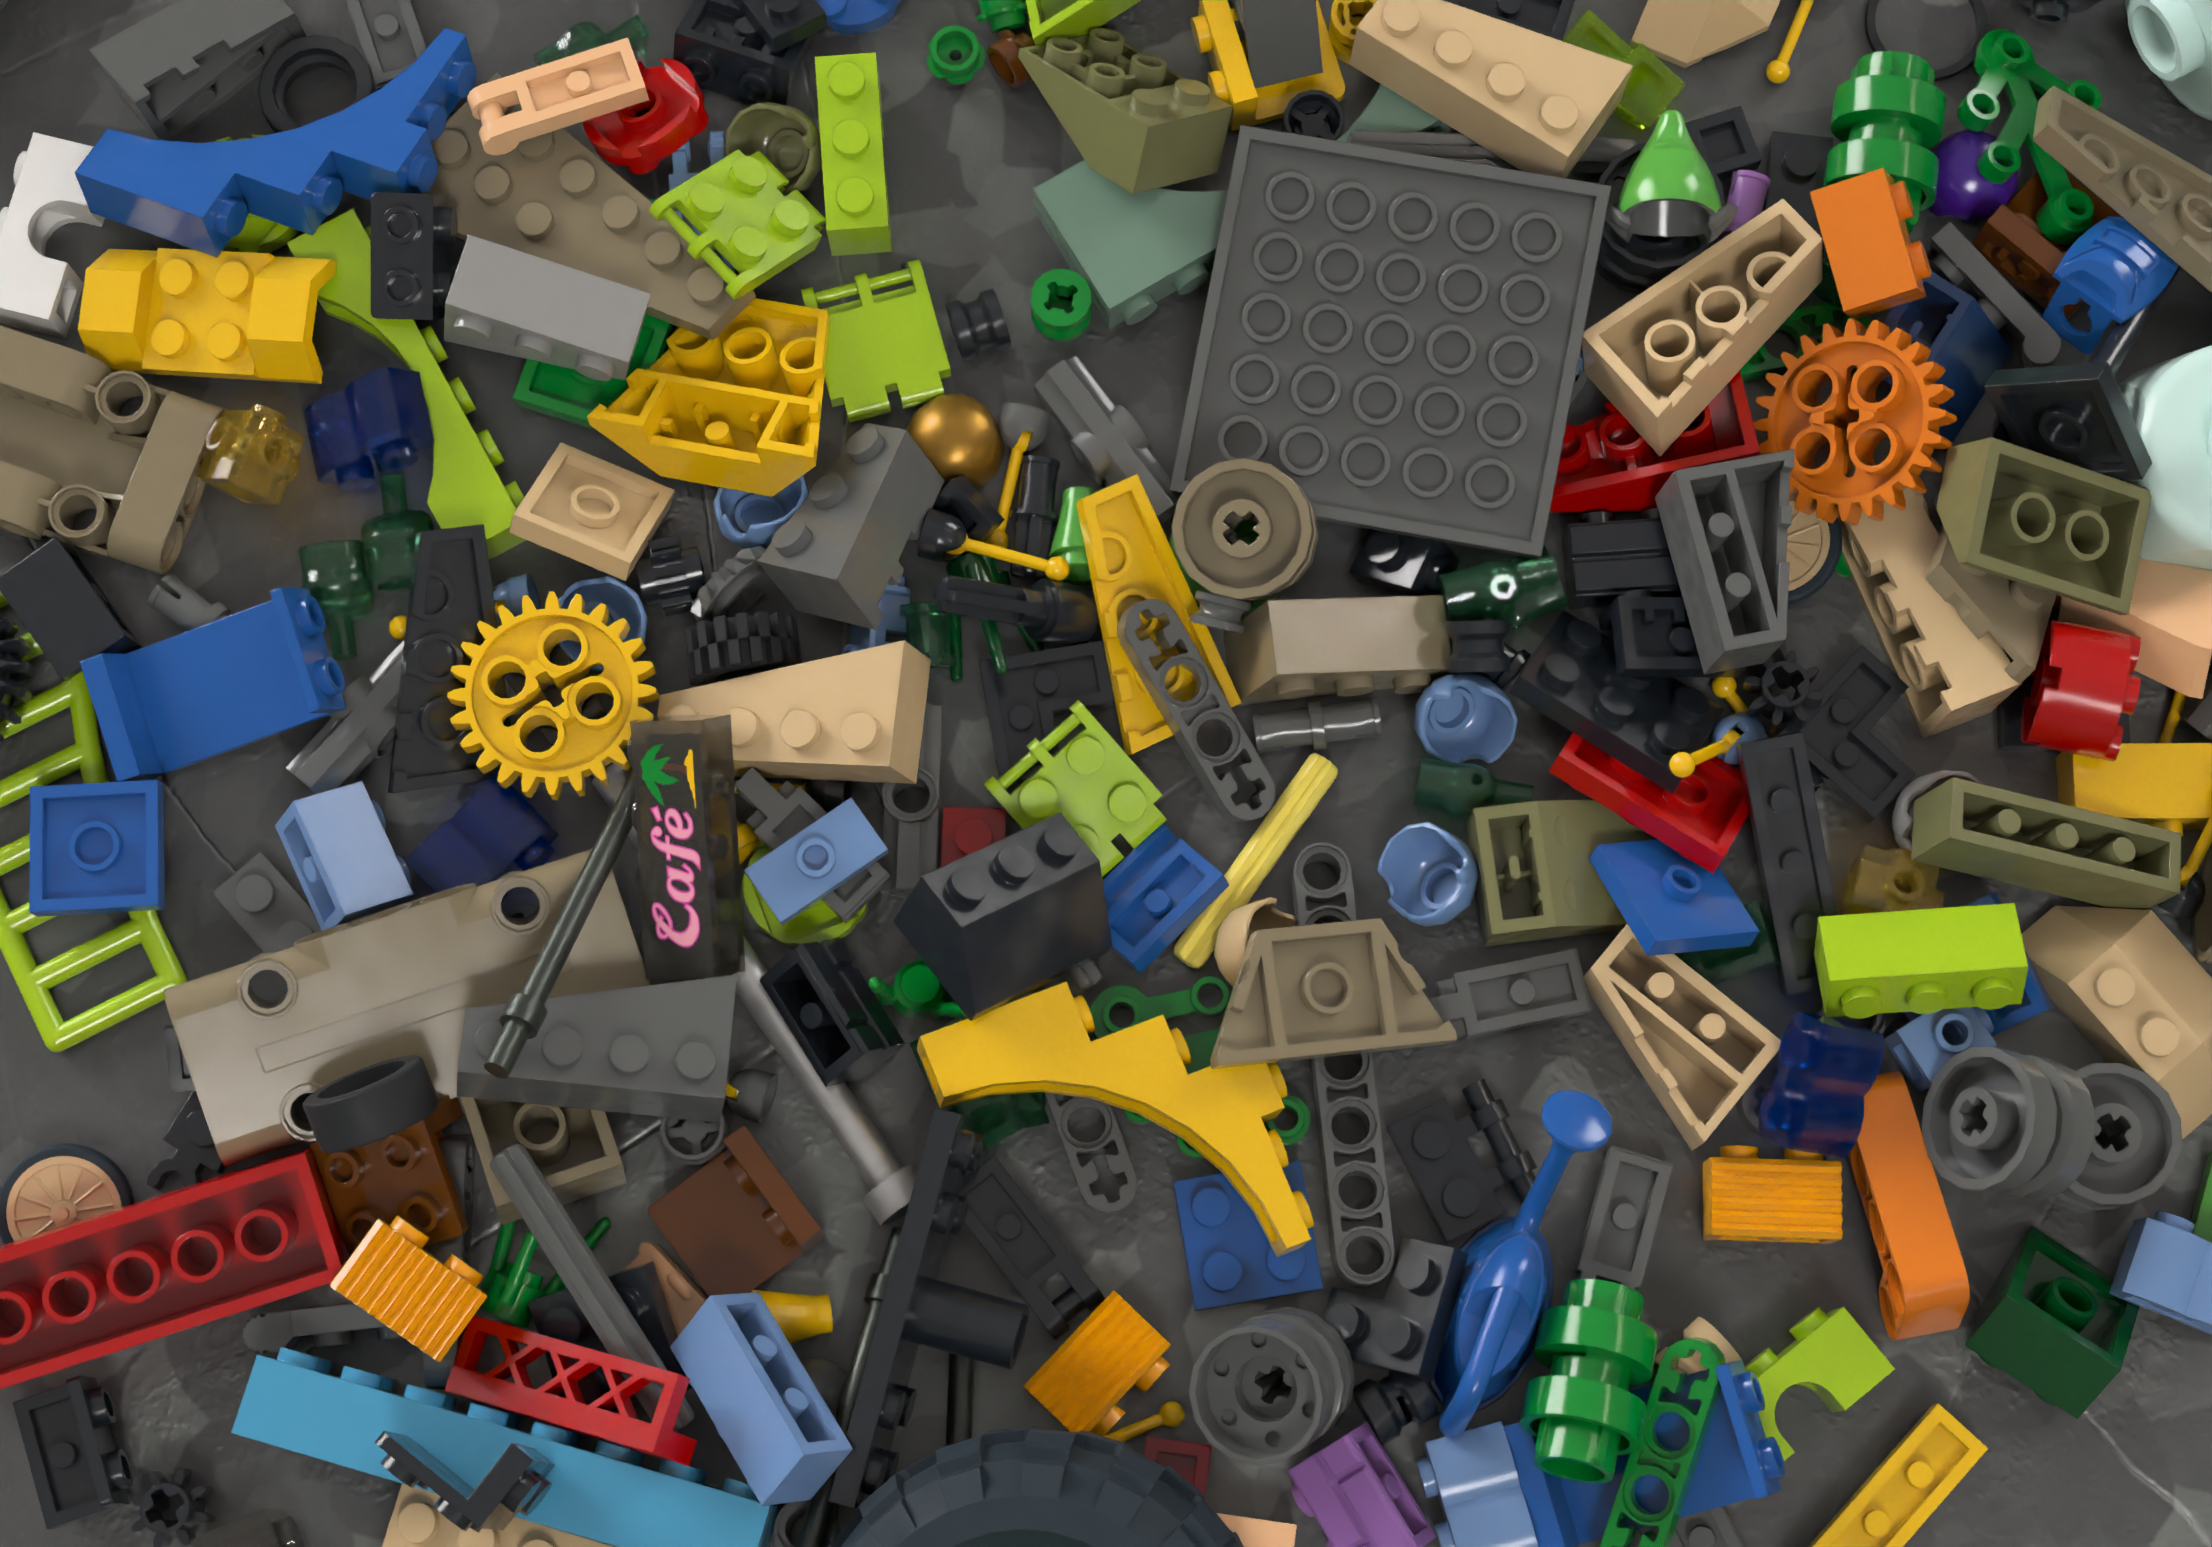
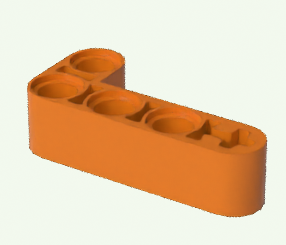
M1896 1070L1834 1082L1832 1099L1836 1120L1883 1268L1878 1295L1883 1323L1892 1341H1899L1958 1329L1970 1299L1968 1276L1932 1162L1927 1155L1923 1134L1904 1077Z

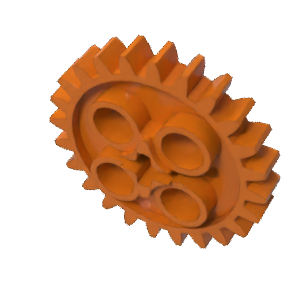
M1852 318L1848 319L1843 335L1840 329L1827 323L1823 325V343H1818L1804 334L1800 337L1804 352L1802 356L1797 358L1787 352L1781 354L1783 363L1788 369L1784 376L1776 373L1766 374L1765 378L1776 390L1773 396H1760L1755 401L1760 406L1769 410L1768 418L1753 422L1755 430L1768 435V439L1759 444L1760 455L1795 449L1794 468L1790 472L1789 501L1796 498L1794 506L1796 510L1811 515L1816 510L1818 519L1832 524L1840 515L1841 521L1853 526L1858 525L1862 510L1867 517L1876 521H1882L1884 515L1883 502L1886 501L1890 506L1901 511L1905 510L1906 500L1903 491L1907 487L1922 494L1927 491L1924 482L1919 477L1923 469L1938 473L1942 471V466L1931 455L1934 449H1947L1953 445L1950 440L1939 435V427L1956 422L1957 416L1940 409L1939 405L1953 397L1954 391L1943 384H1934L1946 372L1945 368L1934 361L1926 362L1931 350L1918 341L1911 344L1912 335L1896 328L1890 333L1889 326L1878 320H1873L1866 331L1864 324ZM1857 367L1858 369L1851 380V371ZM1892 376L1893 385L1891 392L1885 399L1876 402L1875 394L1878 385L1886 377ZM1832 380L1833 388L1830 397L1825 403L1817 406L1816 397L1820 387L1827 381ZM1889 438L1891 448L1888 456L1883 462L1875 465L1873 455L1877 445L1884 439ZM1829 442L1831 450L1827 461L1819 468H1815L1814 458L1817 450L1824 443ZM1855 465V473H1854V475L1851 476V477H1848V475H1849V473L1851 472L1853 466Z

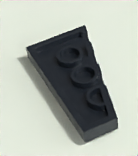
M484 524L416 532L388 793L393 794L498 778L501 765L485 774L476 765L485 749L467 754L462 748L461 741L473 730H456L450 718L466 710V707L454 705L447 698V692L465 688V683L454 677L451 667L456 665L470 666L472 662L461 648L462 642L482 645L485 639L477 627L479 621L487 623L495 629L498 628ZM504 675L498 679L495 685L494 694L500 698H507ZM510 716L504 720V726L506 727L511 726Z

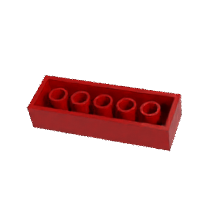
M311 1148L293 1152L0 1246V1389L331 1283L348 1260L349 1254Z

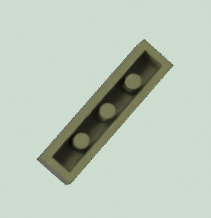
M1952 777L1914 800L1911 860L2108 908L2147 910L2180 894L2181 833Z

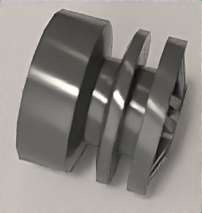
M1288 1306L1264 1310L1245 1322L1227 1330L1205 1346L1193 1365L1189 1388L1194 1420L1208 1442L1230 1459L1256 1466L1283 1462L1338 1425L1352 1401L1355 1373L1351 1354L1336 1329L1315 1313ZM1279 1367L1285 1371L1283 1375V1382L1291 1386V1388H1289L1288 1390H1284L1282 1387H1280L1282 1384V1376L1274 1371Z

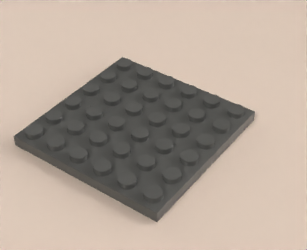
M1241 125L1170 491L1182 494L1195 476L1217 462L1247 458L1272 464L1294 480L1302 488L1315 509L1317 520L1541 559L1611 186Z

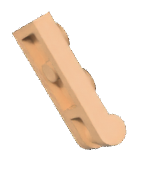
M628 37L479 85L472 89L467 96L473 117L481 120L482 123L479 137L483 149L490 155L506 154L514 150L521 141L649 100ZM521 104V111L508 115L504 114L508 107Z

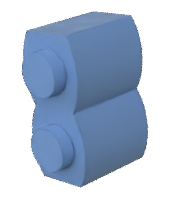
M2157 1211L2154 1219L2146 1217L2134 1220L2109 1293L2129 1303L2171 1317L2185 1325L2212 1335V1242L2192 1234L2195 1226L2192 1222L2170 1213Z
M1501 1421L1464 1431L1456 1438L1442 1437L1423 1444L1426 1457L1416 1459L1415 1464L1425 1498L1437 1496L1442 1510L1444 1522L1434 1524L1439 1547H1538L1533 1524Z

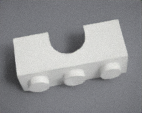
M33 132L28 150L22 151L19 154L13 175L14 184L16 185L9 207H4L0 211V324L66 340L84 283L67 262L45 257V247L52 233L65 224L81 222L99 227L103 225L105 217L90 212L74 173L94 146Z

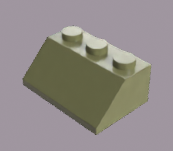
M1992 437L1948 448L1936 510L1959 564L2118 615L2129 614L2152 497L2150 490Z

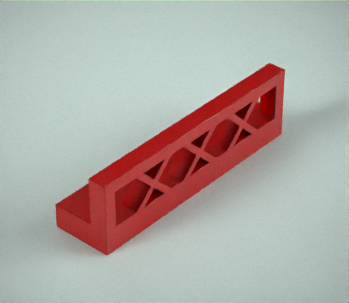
M473 1316L467 1324L444 1391L485 1406L688 1467L697 1440L673 1431L690 1378L478 1316ZM487 1335L498 1337L506 1360L486 1374L475 1372ZM517 1343L526 1345V1347L519 1350ZM546 1352H550L558 1375L538 1389H534L526 1366ZM568 1358L578 1360V1362L571 1366ZM598 1367H602L611 1390L591 1404L586 1405L577 1381ZM621 1373L630 1375L631 1377L623 1381ZM510 1376H513L515 1383L508 1382L505 1380ZM651 1382L664 1385L652 1422L647 1423L638 1420L630 1396ZM564 1390L567 1399L556 1395ZM617 1405L620 1414L610 1412L609 1410Z

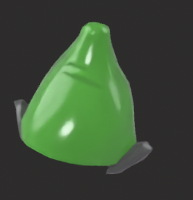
M1667 110L1660 116L1655 130L1635 160L1626 178L1618 205L1608 204L1606 223L1627 243H1629L1632 234L1660 237L1705 234L1707 242L1710 243L1732 223L1737 213L1738 207L1730 203L1722 206L1714 178L1705 160L1693 143L1680 111Z

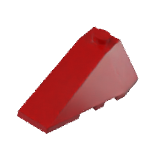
M1739 371L1661 456L1654 451L1611 402L1605 404V413L1579 426L1567 424L1550 512L1644 511L1657 508L1655 496L1674 471L1759 456L1760 449L1741 372Z

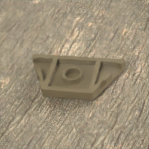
M1942 524L1925 579L1945 602L1951 604L1957 610L1962 622L1978 640L1988 632L2014 660L2004 670L2013 680L2021 684L2036 669L2056 594L1959 564Z
M1381 918L1261 929L1250 935L1210 1062L1211 1069L1443 1045L1456 1041L1457 1035L1449 1020L1446 1022L1442 1021L1422 991L1427 986L1413 965L1407 963L1401 957L1397 941Z

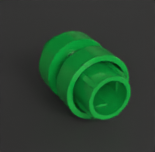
M1899 51L1874 52L1861 57L1857 62V66L1851 69L1850 80L1843 82L1835 90L1831 132L1843 143L1834 146L1828 152L1824 187L1884 168L1893 178L1894 183L1904 181L1914 210V217L1905 220L1908 234L1913 231V227L1919 224L1920 211L1932 206L1936 199L1939 159L1928 148L1933 147L1942 139L1946 97L1939 88L1934 86L1935 71L1923 58Z
M1576 1279L1570 1281L1565 1286L1562 1306L1548 1308L1540 1315L1533 1355L1540 1364L1550 1369V1375L1533 1378L1527 1383L1520 1425L1524 1431L1537 1438L1534 1465L1545 1473L1581 1483H1607L1614 1478L1617 1455L1634 1453L1640 1447L1646 1405L1639 1397L1629 1392V1386L1641 1385L1651 1380L1659 1338L1651 1327L1641 1322L1644 1297L1634 1289L1605 1280Z

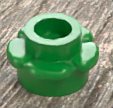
M978 0L981 14L976 17V20L980 24H990L992 33H999L1005 29L1011 31L1027 25L1025 15L1028 14L1026 0Z
M952 25L944 27L928 43L930 55L927 56L926 63L929 71L938 79L946 78L950 84L960 85L971 81L974 77V72L980 71L985 64L986 54L984 47L979 45L975 33L963 26ZM953 52H958L961 54V58L953 61L950 59V55Z

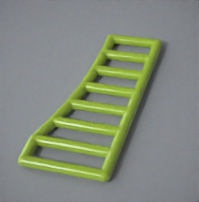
M0 591V608L9 603ZM29 632L18 637L23 638L30 646V652L21 661L27 662L43 654ZM83 671L73 678L32 697V700L13 706L12 709L21 716V723L15 725L5 719L0 723V730L3 732L4 739L70 707L75 739L74 744L0 780V808L30 794V787L47 786L79 769L84 784L109 782L100 745L97 716ZM30 833L0 848V876L30 862ZM0 887V949L38 1031L50 1051L62 1052L165 1000L164 989L187 982L186 975L155 910L128 912L130 920L37 966L22 933L56 916L36 917L29 912V902L11 910ZM141 943L156 976L64 1022L49 989Z

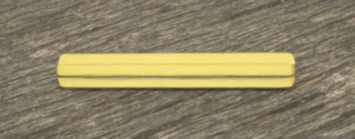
M1316 753L1309 755L1224 875L1229 886L1187 927L1175 944L1173 953L1180 961L1196 970L1204 966L1215 950L1218 928L1225 918L1234 909L1247 905L1336 779L1338 769L1331 761Z

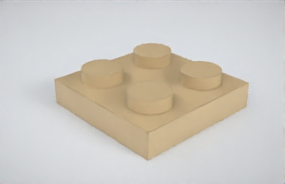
M561 442L514 512L509 533L626 581L649 544L648 541L652 539L668 513L675 490Z

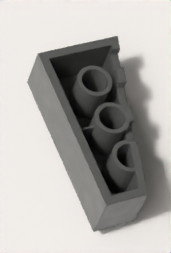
M737 974L547 998L544 1005L548 1013L537 1036L533 1039H527L509 1077L505 1079L488 1073L484 1068V1064L503 1028L500 1024V1017L507 1003L466 1008L457 1073V1096L719 1123L726 1096Z

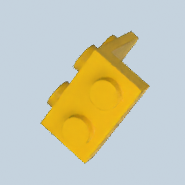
M1199 0L1198 16L1190 19L1192 33L1198 52L1200 54L1207 52L1213 70V72L1208 73L1211 94L1233 106L1229 121L1231 131L1239 130L1241 125L1254 126L1283 118L1289 101L1298 93L1304 91L1322 90L1333 95L1338 102L1343 99L1345 83L1318 0H1316L1323 73L1256 89L1248 67L1245 41L1240 42L1234 21L1239 20L1235 9H1230L1228 0Z

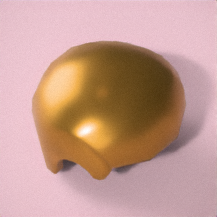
M965 394L935 396L913 414L906 429L944 479L942 489L951 479L964 475L976 489H979L998 473L1005 454L1004 443L1000 436L999 425L986 406Z

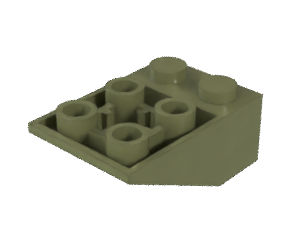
M1105 28L1092 29L1089 34L1072 38L1054 37L1048 39L1047 43L1020 48L1018 58L1089 167L1133 195L1218 172L1233 106L1211 94V89L1208 85L1197 80L1186 79L1169 69L1164 59L1152 54L1142 53L1127 44L1122 34Z
M1544 800L1474 808L1466 822L1469 847L1478 867L1476 895L1484 947L1622 930L1627 922L1590 863L1589 858L1598 844L1658 839L1642 829L1629 824L1621 816L1595 800Z

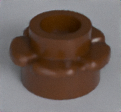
M1009 30L1000 31L998 34L1000 40L987 49L988 58L994 70L1012 88H1017L1025 81H1033L1018 55L1020 48L1036 45L1035 42L1024 32H1020L1015 36Z

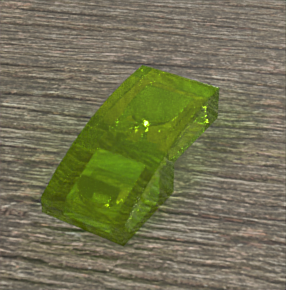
M1589 9L1578 18L1564 35L1563 42L1633 65L1621 101L1613 112L1644 131L1653 125L1686 85L1645 46L1640 44L1635 49H1632Z

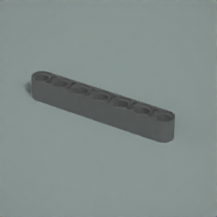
M1317 842L1308 845L1299 853L1291 873L1293 912L1296 917L1295 926L1357 920L1352 870L1348 856L1341 848L1332 843ZM1324 862L1336 871L1338 883L1326 890L1315 889L1306 882L1303 870L1311 863ZM1372 1052L1353 1054L1358 1061L1359 1071L1354 1078L1349 1080H1338L1332 1077L1325 1068V1057L1310 1059L1332 1264L1335 1274L1343 1283L1352 1288L1366 1289L1375 1286L1389 1274L1394 1264L1395 1255ZM1344 1112L1359 1116L1365 1124V1139L1354 1145L1338 1141L1332 1132V1119ZM1358 1176L1365 1179L1371 1185L1373 1201L1370 1206L1358 1210L1352 1209L1342 1202L1338 1190L1339 1183L1344 1178ZM1358 1240L1368 1241L1378 1249L1380 1266L1375 1273L1362 1275L1354 1272L1349 1267L1346 1260V1249L1350 1243Z

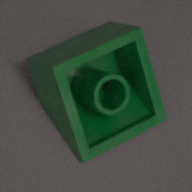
M2031 1225L1978 1308L1965 1346L1977 1353L1989 1366L2003 1370L2032 1389L2047 1404L2057 1406L2078 1419L2121 1370L2139 1306L2110 1294L2109 1291L2114 1280L2112 1277Z

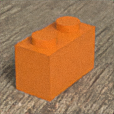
M1880 168L1810 192L1842 308L1849 317L1858 319L1926 297L1922 279L1931 277L1932 274L1921 240L1911 243L1905 220L1914 217V210L1904 181L1894 183L1893 178L1884 168Z

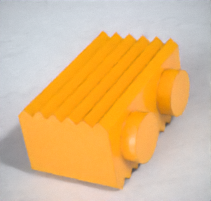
M1738 1145L1719 1147V1157H1710L1703 1162V1240L1832 1244L1842 1240L1843 1218L1841 1213L1843 1205L1841 1199L1843 1193L1841 1188V1161H1823V1150L1817 1148L1784 1149V1159L1759 1158L1758 1147Z
M397 1215L390 1225L378 1218L334 1277L330 1287L440 1363L487 1298V1293L477 1287L484 1276L452 1253L445 1263L428 1253L423 1247L430 1238Z
M1113 1290L1023 1387L1068 1432H1080L1083 1430L1105 1436L1126 1414L1117 1404L1133 1386L1136 1385L1145 1393L1170 1367L1171 1364L1162 1356L1170 1348L1171 1344Z

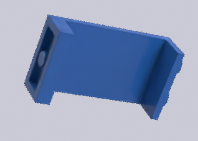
M279 587L270 591L272 600L127 654L101 653L80 661L117 782L151 780L347 709L342 696V692L345 689L344 676L338 663L329 655L322 633L326 627L325 617L317 600L310 595L309 589Z
M1742 1360L1715 1367L1721 1385V1392L1679 1518L1752 1498L1759 1499L1782 1490L1779 1477L1785 1476L1782 1453L1775 1438H1766L1758 1413L1765 1409L1762 1388L1756 1374L1753 1371H1745ZM1710 1369L1687 1375L1683 1391L1674 1394L1668 1389L1666 1399L1685 1401L1699 1411L1701 1401L1699 1399L1692 1400L1687 1398L1692 1383L1697 1379L1708 1378ZM1653 1385L1629 1392L1639 1397L1647 1405ZM1666 1412L1660 1416L1656 1423L1657 1439L1663 1446L1676 1451L1686 1446L1690 1437V1429L1684 1417L1678 1413ZM1520 1422L1504 1426L1503 1428L1513 1456L1538 1547H1575L1602 1539L1630 1454L1617 1455L1614 1478L1610 1482L1592 1484L1570 1481L1545 1473L1534 1465L1537 1438L1524 1431ZM1644 1475L1636 1484L1635 1496L1641 1508L1651 1513H1659L1665 1509L1669 1500V1492L1663 1480L1657 1476ZM1627 1515L1624 1520L1625 1525H1637V1529L1648 1526L1638 1524Z

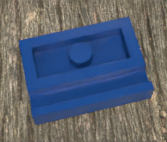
M1164 823L1141 842L1103 879L1113 945L1110 949L1139 974L1229 886L1226 878L1218 869L1184 840L1176 837Z

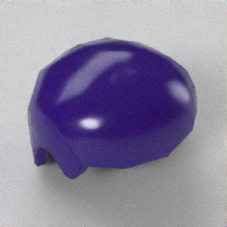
M1968 129L1951 133L1933 147L1928 148L1939 159L1936 199L1934 204L1928 208L1930 212L1938 217L1950 215L1961 218L1967 224H1971L1992 216L2002 204L2006 206L2017 190L2018 169L2005 183L1995 184L1986 180L1980 174L1977 167L1979 156L1995 141L1996 136L1984 131ZM1995 158V160L2003 166V164Z

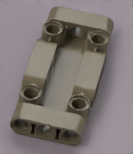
M0 325V529L35 540H42L44 535L51 538L57 537L61 541L70 544L82 554H102L166 575L172 569L180 554L225 442L229 427L228 410L148 384L142 376L133 371L121 370L112 372L107 364L88 354ZM136 396L143 397L142 405L137 412L126 417L119 416L120 408L125 401ZM87 509L97 510L96 518L89 527L79 531L73 530L74 520L79 513Z
M592 849L525 871H511L501 876L498 880L477 887L475 883H469L443 890L313 933L293 943L294 947L276 953H261L248 962L164 989L165 1002L172 1025L223 1165L228 1166L300 1141H316L309 1121L301 1119L295 1113L292 1104L295 1099L304 1093H314L339 1078L383 1061L402 1056L417 1055L424 1061L438 1098L447 1095L450 1096V1099L458 1097L456 1087L465 1009L508 1003L513 994L521 992ZM612 869L548 998L650 985ZM514 887L529 888L536 893L539 899L535 911L526 918L517 919L510 917L501 907L503 896ZM263 970L276 971L284 977L287 982L288 991L277 1000H263L254 994L250 983L251 978Z

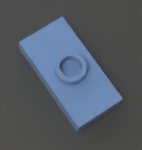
M849 798L744 871L779 923L783 926L887 855L888 849L854 800Z

